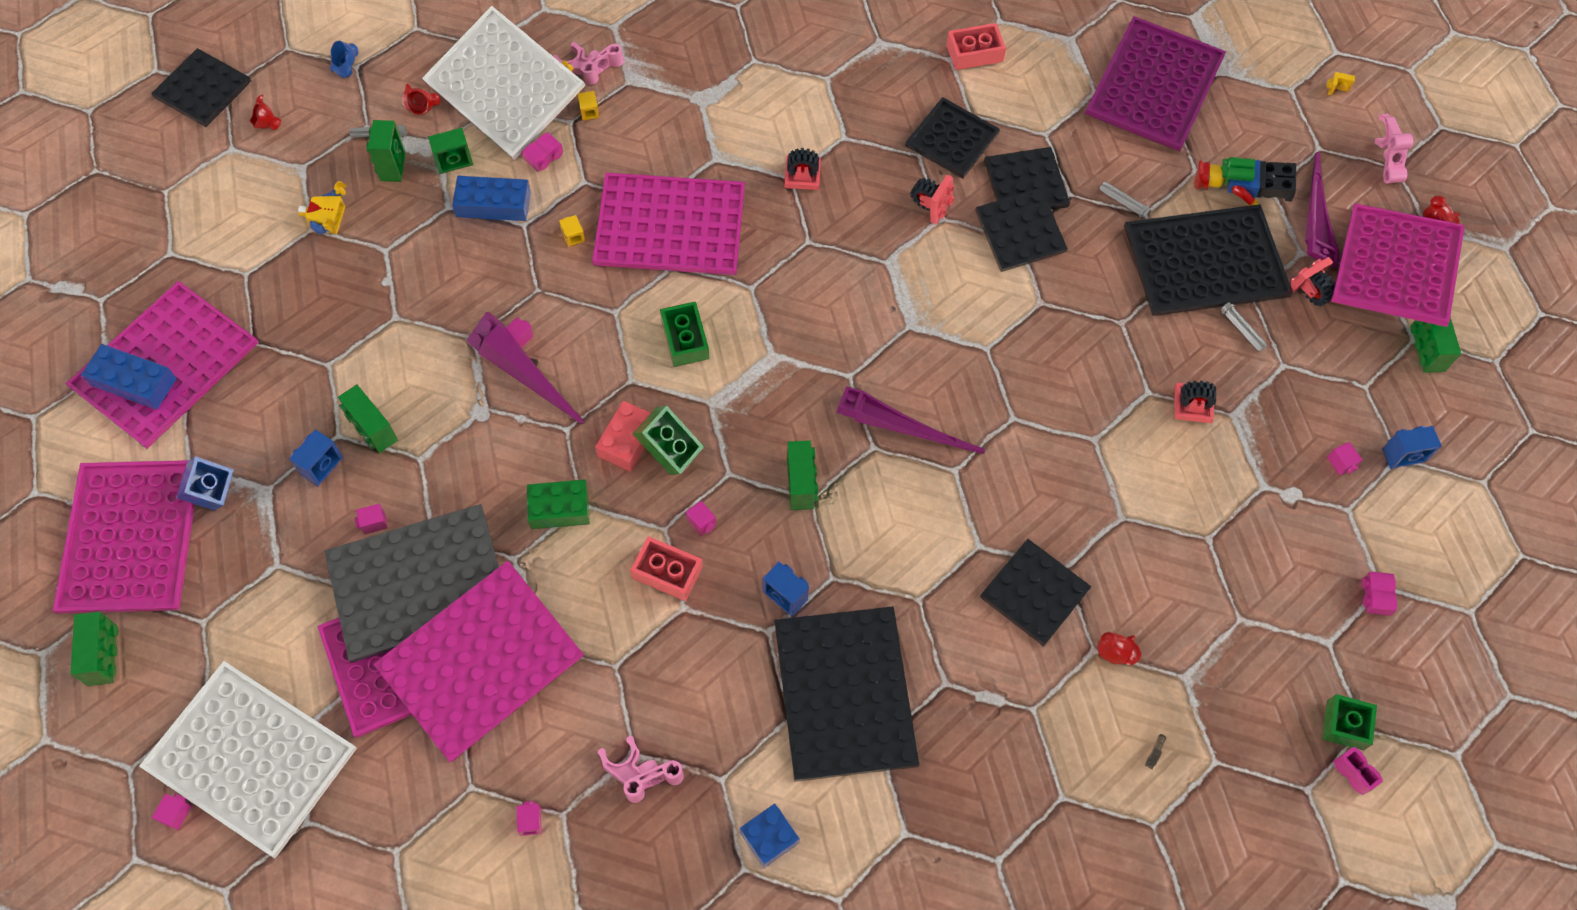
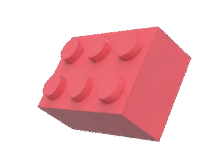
M997 23L948 32L946 45L955 70L1003 62L1006 47Z
M622 401L595 446L597 457L631 472L645 449L632 433L651 413Z
M648 536L630 572L632 579L686 602L703 569V562L701 558Z

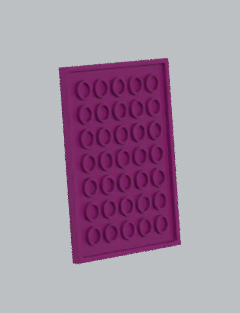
M1133 16L1085 114L1180 152L1227 51Z

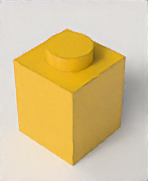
M595 91L578 93L582 121L599 118Z
M576 215L559 220L561 232L568 247L585 242L584 232Z

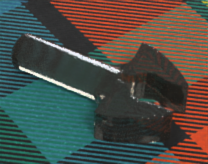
M1158 735L1154 747L1146 759L1145 766L1152 770L1162 754L1161 750L1166 741L1165 735Z

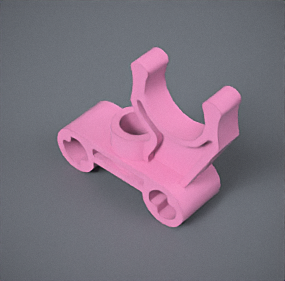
M573 42L571 43V48L577 56L570 61H566L573 66L572 73L582 75L585 84L594 85L599 80L598 74L610 66H621L624 63L622 48L618 44H611L601 52L593 50L586 57L584 48ZM557 55L553 56L560 63L563 61Z
M1389 113L1380 114L1379 120L1385 124L1386 135L1385 138H1376L1375 144L1380 148H1387L1383 154L1385 159L1384 182L1387 184L1405 182L1407 179L1406 157L1408 149L1413 146V136L1411 133L1402 134L1395 117L1390 116Z
M629 736L626 739L627 744L631 748V755L624 763L614 764L607 759V753L604 748L598 750L604 770L624 785L625 795L628 801L632 803L640 802L644 798V790L665 780L668 784L675 786L679 785L684 779L681 764L674 760L659 766L655 760H650L637 767L640 760V751L635 744L633 736ZM675 771L677 774L673 776L670 772ZM636 788L637 792L632 793L631 789Z

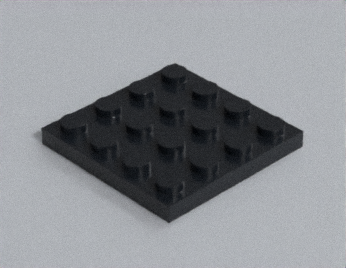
M197 48L151 94L160 102L207 127L251 82V79L244 73Z
M942 97L908 138L905 146L964 179L997 137L1000 129Z
M1052 147L985 157L984 163L996 201L1042 187L1051 210L1069 207L1070 201Z
M1042 187L981 205L975 209L1000 272L1065 253L1068 250Z
M1027 539L982 592L980 598L1044 647L1092 586L1031 540Z

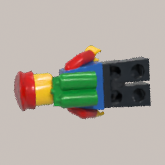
M1246 157L1224 158L1222 160L1223 165L1199 161L1194 178L1196 190L1199 188L1208 190V187L1219 188L1222 184L1225 186L1228 184L1227 191L1243 199L1248 204L1247 206L1258 205L1256 197L1285 198V201L1292 202L1295 196L1297 163H1266V161Z

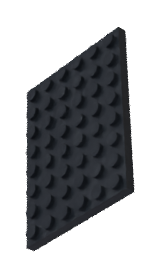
M1261 204L1129 221L1124 224L1152 316L1222 307L1229 302L1230 304L1237 305L1287 298L1293 294Z
M894 606L774 620L794 782L919 767Z

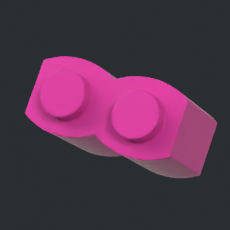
M547 132L540 136L536 142L528 145L522 151L523 159L534 170L539 172L546 169L550 162L562 156L563 147L560 142Z
M1369 571L1362 579V588L1365 589L1366 594L1363 597V606L1366 607V612L1392 616L1397 611L1394 574Z
M1355 747L1350 748L1333 761L1336 769L1348 778L1352 788L1361 795L1372 791L1383 782L1380 773L1368 764L1364 754Z

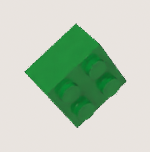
M463 128L428 136L439 174L473 166Z
M1335 694L1326 703L1322 740L1355 747L1363 751L1372 746L1377 705Z

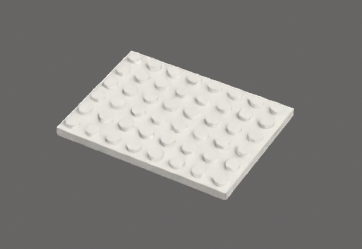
M493 6L480 17L422 78L424 82L514 160L586 86L580 78Z
M223 661L139 767L273 858H276L357 748Z

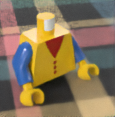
M338 181L330 193L312 197L309 207L299 206V216L306 217L310 228L317 234L322 235L327 232L332 234L338 233L345 210V204L341 195L346 194L344 188L347 185Z

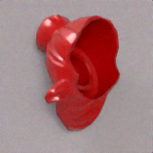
M406 84L402 94V103L408 111L415 115H423L429 112L433 106L440 104V96L437 93L430 94L424 89L411 88L409 84Z
M262 94L256 99L250 123L257 129L269 127L272 130H277L281 125V119L275 117L272 110L263 102L264 95Z
M1441 195L1433 196L1430 200L1431 204L1423 212V217L1460 224L1458 218L1460 213H1453L1451 207L1446 203L1445 197Z
M1106 632L1098 642L1097 650L1099 655L1112 664L1133 665L1141 659L1142 654L1139 646L1134 642L1136 638L1134 635L1126 638L1117 633Z

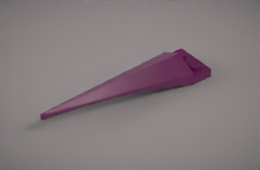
M1318 151L1314 156L1305 242L1307 244V255L1322 261L1329 257L1333 261L1329 267L1334 269L1339 266V248L1327 211L1320 152Z
M486 312L466 342L475 348L478 354L583 424L584 420L541 373L505 325L490 312Z
M846 386L838 405L837 413L855 418V422L981 454L985 453L984 448L922 424L862 390Z

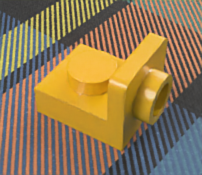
M1335 72L1333 77L1327 81L1328 95H1332L1335 89L1349 92L1355 82V76Z

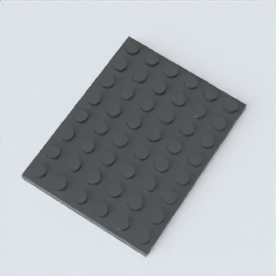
M481 504L324 550L350 663L391 651L499 568Z

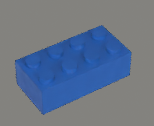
M457 175L452 202L455 216L461 218L527 221L531 196L529 181L526 179Z
M104 344L99 346L81 374L92 387L155 410L159 408L177 379L168 367Z

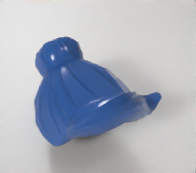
M340 40L335 41L331 47L332 64L330 70L342 78L350 77L352 75L351 66L355 61V57L359 54L358 47L353 43L347 44Z

